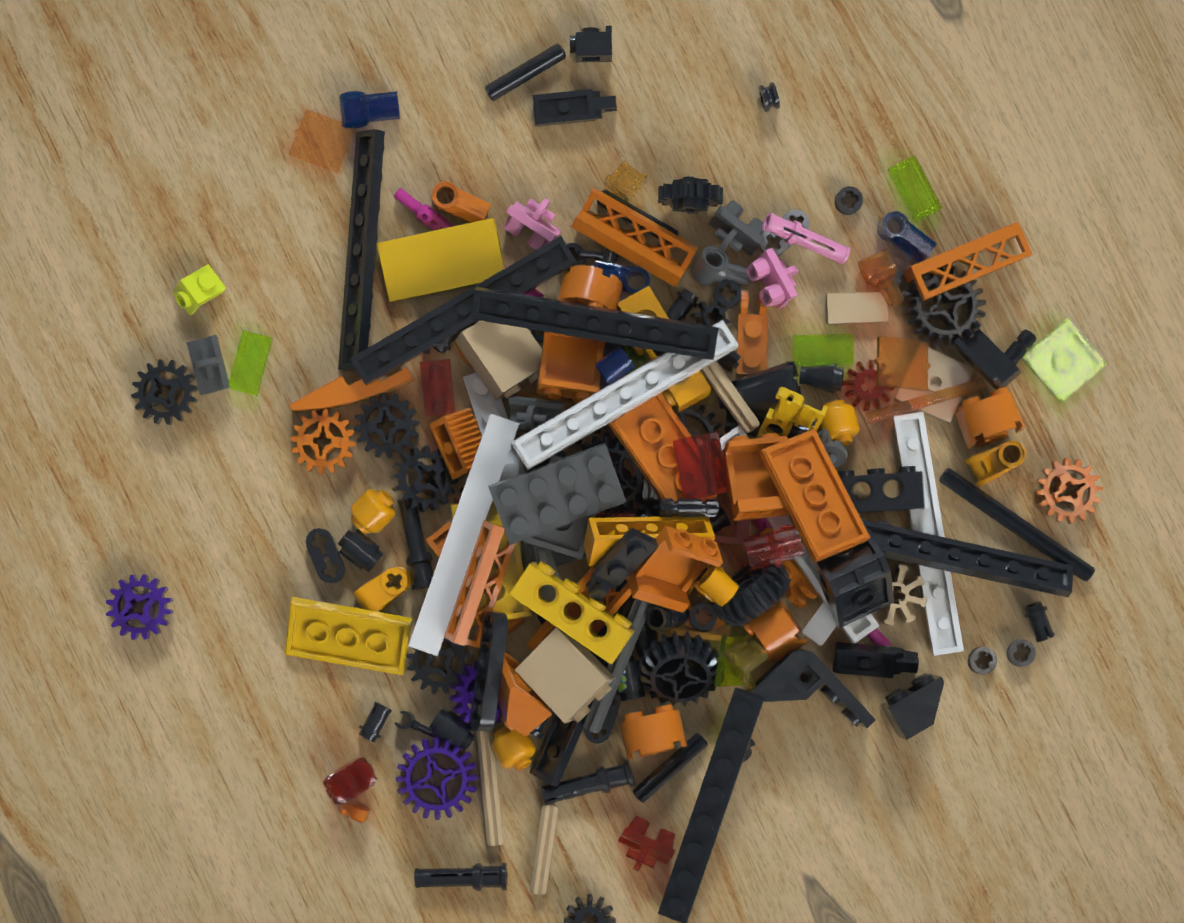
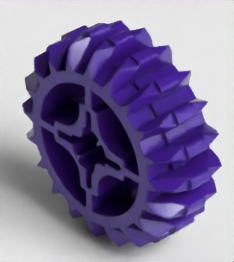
M434 737L433 746L430 747L429 741L426 738L422 739L423 750H420L416 744H413L411 750L415 756L404 753L402 757L409 764H398L397 766L398 770L406 772L405 775L396 777V782H405L406 786L397 790L398 794L408 791L410 796L406 797L403 803L407 805L414 800L417 804L412 808L413 813H416L420 807L425 808L423 818H428L430 810L435 811V820H440L441 810H445L446 816L451 818L453 816L452 806L458 812H462L464 808L459 801L463 800L468 804L472 801L471 797L465 794L466 791L473 793L477 791V787L470 785L469 781H476L479 776L478 774H469L468 771L476 768L477 765L475 762L466 765L465 760L471 756V753L468 751L461 757L458 754L462 748L461 746L455 747L452 750L449 748L450 743L448 740L445 741L444 746H440L439 738ZM434 753H441L451 757L458 766L443 768L435 759ZM425 756L428 770L427 775L413 781L414 767L418 760ZM433 769L439 770V773L442 772L444 775L452 773L441 781V789L440 786H435V783H422L433 776ZM462 775V785L459 793L449 800L447 782L456 776ZM424 788L434 790L441 803L425 800L416 790Z

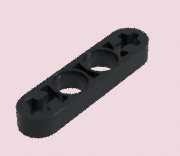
M488 611L483 620L470 713V725L474 731L490 732L495 723L508 631V618L503 612Z

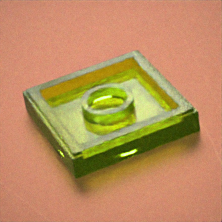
M1068 318L1021 358L1059 403L1065 401L1107 365L1106 361Z

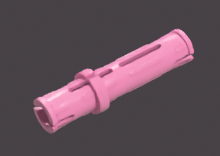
M769 212L763 221L762 230L784 238L787 244L793 245L795 243L814 253L832 259L841 265L849 257L850 247L841 245L823 235L802 227V224L796 220L790 222ZM783 228H786V229H788V230H790V231H792V232H795V233L801 235L802 237H799L798 235H795V234H793V233H790V232L784 230ZM811 240H813V241H815V242H817V243H820V244H822V245L828 247L829 249H826V248H824V247H822V246H820V245H817V244L811 242Z

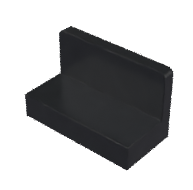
M980 329L974 332V336L965 340L964 343L959 338L953 341L958 352L995 390L1006 387L1021 373L1020 369Z

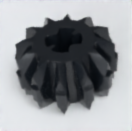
M588 893L587 903L585 904L579 896L575 898L578 909L572 905L567 906L566 910L574 916L564 917V923H583L585 920L584 915L590 913L591 917L593 914L597 916L595 923H616V918L605 916L613 911L612 905H607L601 909L604 897L600 896L596 904L592 903V894Z

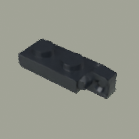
M592 89L532 95L536 127L595 121V119H602V113L617 111L616 96L600 97V91H592Z
M631 528L593 566L594 572L591 575V579L586 583L588 596L599 601L609 593L610 589L614 590L658 547L657 540Z
M836 642L832 671L838 674L893 678L894 675L901 672L917 673L919 658L917 652L906 651L899 647Z

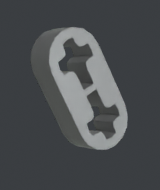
M791 210L781 217L790 221V217L795 220L801 218L802 227L809 228V218L802 210ZM768 231L764 232L762 235L764 239L759 245L762 253L767 250L768 240L766 238L775 239L777 235ZM792 231L790 232V233H793V234H795V235H798L799 237H802L801 235H799V234H797V233H795V232H792ZM783 238L778 243L780 249L776 250L773 248L778 257L792 245L787 244Z

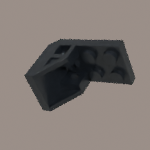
M787 516L789 522L791 523L792 527L794 528L795 532L797 533L798 537L800 538L801 542L806 548L791 516ZM864 522L863 524L870 536L868 541L815 562L818 581L839 628L894 603L891 570L883 552Z
M808 650L792 651L783 660L776 662L746 690L765 697L764 702L807 700L823 685L820 691L831 703L836 705L839 702L845 708L841 713L852 725L856 727L861 725L868 728L876 721L812 651ZM803 672L808 676L805 682H802L800 679Z

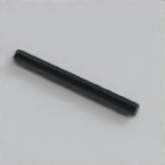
M947 468L939 478L940 483L1055 562L1072 565L1075 576L1083 581H1088L1095 572L1094 567L955 471Z

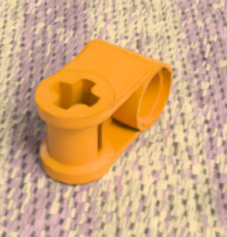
M1011 440L965 459L964 462L970 465L977 479L975 484L977 487H980L1002 476L1001 474L1021 465L1025 460L1026 451L1021 443ZM1007 446H1011L1017 451L1018 456L1013 463H1008L1003 458V450Z
M709 564L710 568L698 582L694 581L692 586L709 601L723 606L734 596L739 585L720 567Z
M404 567L389 568L375 579H371L357 589L353 596L363 609L381 612L393 600L410 588L412 576ZM392 574L394 576H402L403 579L400 580L401 587L391 585L390 582L393 580Z

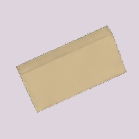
M887 292L826 294L827 325L887 323Z

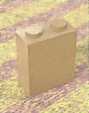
M479 321L461 332L455 340L495 401L502 396L509 399L511 396L516 395L522 390L520 385L526 381H529L531 384L538 381L542 349L527 328Z
M557 627L515 669L522 679L565 724L573 720L579 722L590 711L588 705L595 698L600 701L612 689L609 684L615 679L585 646Z

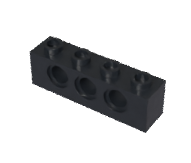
M916 466L897 467L898 473L885 474V468L867 469V475L855 476V470L837 471L858 513L925 509L923 472H916ZM892 480L898 481L901 485V492L895 498L887 497L884 492L886 483ZM859 483H867L871 490L869 497L864 500H859L854 495V488Z

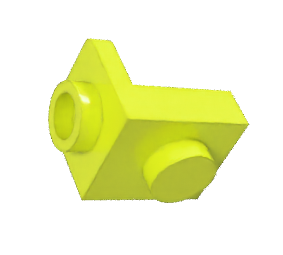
M207 264L181 279L173 294L177 304L182 309H185L189 315L196 313L201 305L222 294L226 287L210 265Z

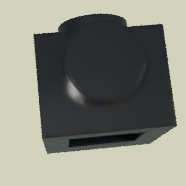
M606 26L605 32H600L599 28L587 27L583 28L582 32H576V35H570V54H576V63L612 62V26Z

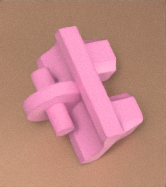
M547 198L541 204L530 199L526 205L527 207L517 201L514 205L511 204L506 211L509 216L504 229L515 236L520 235L525 225L532 229L534 233L527 244L535 250L557 239L562 232L548 222H552L556 215L547 209L551 203Z
M773 248L765 250L745 270L749 279L753 282L762 279L765 288L759 294L765 307L776 305L777 309L783 308L791 299L798 295L794 288L797 285L792 278L799 272L796 265L787 268L783 259H778Z

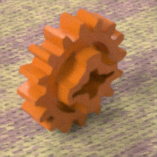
M324 409L322 416H319L316 410H312L311 419L305 416L301 417L304 423L302 427L294 425L293 428L299 433L298 436L290 437L291 441L297 443V447L291 449V452L293 454L300 453L301 456L297 460L298 464L308 462L307 471L311 472L316 466L319 475L324 474L325 468H328L334 474L336 472L335 465L338 464L343 468L346 467L343 461L345 457L353 459L354 455L349 452V447H357V443L350 441V437L354 436L356 432L346 429L350 424L348 419L339 422L340 413L336 412L330 417L329 410ZM318 423L317 430L311 435L306 434L311 426ZM331 423L340 429L343 438L336 437L332 433ZM326 433V438L331 440L330 445H325L324 450L321 451L322 448L316 444L317 439H322L323 434ZM304 446L312 447L315 451L316 461L308 456ZM336 449H341L336 458L328 461L329 455Z
M1069 458L1063 459L1062 466L1057 460L1051 462L1053 470L1043 468L1042 472L1046 476L1045 479L1039 478L1036 480V483L1041 485L1042 489L1035 491V495L1042 496L1043 498L1038 503V506H1047L1048 509L1045 515L1048 517L1055 513L1056 522L1058 523L1062 522L1064 517H1066L1068 524L1075 522V516L1080 521L1086 520L1085 511L1090 514L1095 513L1096 510L1092 504L1101 503L1102 499L1096 496V492L1102 491L1103 487L1095 486V481L1100 476H1091L1089 473L1092 470V466L1088 465L1082 468V460L1080 459L1075 460L1073 465H1071ZM1066 471H1073L1079 474L1082 478H1072L1069 472L1067 473ZM1054 479L1056 484L1053 492L1050 493V484L1051 481ZM1079 485V487L1071 492V496L1064 495L1058 497L1059 494L1067 489L1066 486ZM1088 488V495L1086 501L1083 502L1082 496L1084 490ZM1059 502L1064 503L1071 511L1062 510L1055 504Z

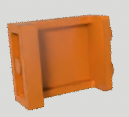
M544 331L536 393L543 394L548 399H561V397L572 398L574 402L580 403L599 392L601 389L599 386L605 342Z
M767 433L755 439H748V436H736L726 443L722 453L734 521L790 515L759 455L762 449L787 440V436H778L777 433Z
M665 526L656 537L658 547L627 577L633 598L684 613L690 606L686 591L708 564L720 567L723 560L717 542L711 538H703L688 533L683 529L678 530Z

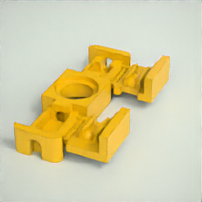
M780 387L775 397L779 401L775 409H769L756 438H760L761 435L767 433H776L770 430L768 427L770 424H775L782 428L783 432L777 433L778 436H788L794 422V426L798 427V425L808 428V431L813 429L817 431L828 406L824 405L822 410H817L806 404L803 406L804 397L785 387ZM787 397H791L793 400L788 401ZM815 419L816 422L814 424V427H812L811 425Z

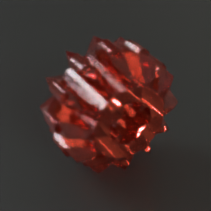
M869 360L865 369L863 363L859 361L855 364L857 372L852 369H848L846 372L853 380H844L842 382L843 386L852 388V390L844 393V397L849 398L853 395L856 397L851 404L854 408L859 405L860 401H863V411L867 412L869 410L870 402L875 410L881 408L879 399L886 403L890 401V397L883 391L891 392L894 390L893 385L885 384V381L890 380L893 376L891 373L885 376L881 375V372L885 369L884 364H881L874 370V361ZM865 378H868V382L872 380L875 383V386L871 389L872 393H868V389L863 391L861 387L865 383Z
M359 757L326 776L323 784L329 798H332L335 804H342L374 786L377 777L372 765L368 763L366 758Z

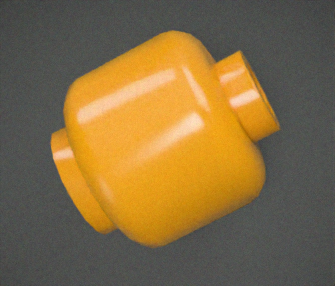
M835 400L824 404L828 406V409L819 426L820 431L826 429L829 432L830 438L833 441H841L843 446L851 444L853 442L852 438L860 431L854 407L846 404L844 400Z
M367 489L352 504V516L350 519L365 534L369 532L379 533L394 518L396 512L392 504L395 501L383 489L380 492L374 489Z
M506 726L494 733L491 748L502 768H515L516 771H520L532 763L530 758L535 754L536 747L529 734L525 737L517 730L511 731Z

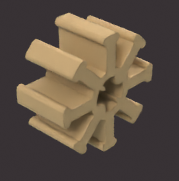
M895 565L894 567L896 572L892 586L897 587V593L901 594V599L895 600V604L886 606L884 618L880 621L882 624H895L893 619L896 608L903 618V623L914 621L916 617L911 615L906 606L907 602L916 604L917 607H925L926 597L918 598L909 595L910 590L925 584L921 576H914L913 580L905 585L903 584L905 572L909 569L908 566Z

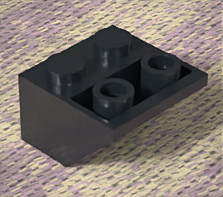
M924 673L911 681L913 686L909 689L901 690L899 688L884 697L886 702L881 704V707L899 737L908 740L934 724L944 686V680L941 676Z

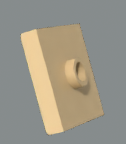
M918 344L894 400L949 424L974 368Z

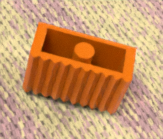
M467 408L443 416L429 424L452 480L469 475L482 439L478 421L472 414V409Z

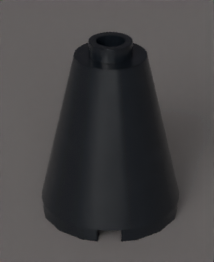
M787 361L731 382L757 418H765L770 408L775 409L779 401L775 397L780 387H785L801 395V387L798 386L797 379H794V377L799 376L795 361ZM718 396L720 409H725L727 414L732 415ZM787 397L788 401L793 400L791 397Z

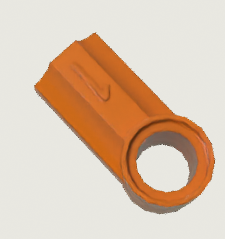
M447 181L436 184L432 191V203L437 210L447 212L468 223L485 220L492 205ZM441 190H449L454 195V199L449 204H442L438 201L437 194Z

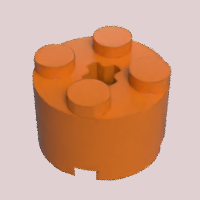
M577 265L570 267L568 273L566 271L563 273L557 300L617 310V303H619L623 286L622 282L615 275L611 274V278L602 275L603 269L594 266Z
M1007 387L992 391L990 393L991 397L982 400L979 399V396L961 402L962 406L957 408L955 415L968 449H971L974 444L978 448L1008 438L1007 431L1015 429L1017 434L1025 429L1014 395L1008 391Z
M783 601L769 608V611L761 614L760 618L756 617L750 623L746 622L743 624L750 636L756 634L762 644L758 647L768 662L773 658L780 662L789 653L799 649L808 642L806 636L800 639L797 633L802 629Z
M670 704L654 708L655 714L643 716L642 711L624 715L625 721L620 723L627 759H634L633 753L639 752L640 757H647L673 751L675 748L674 744L679 742L681 748L687 747L680 711L673 710V706Z

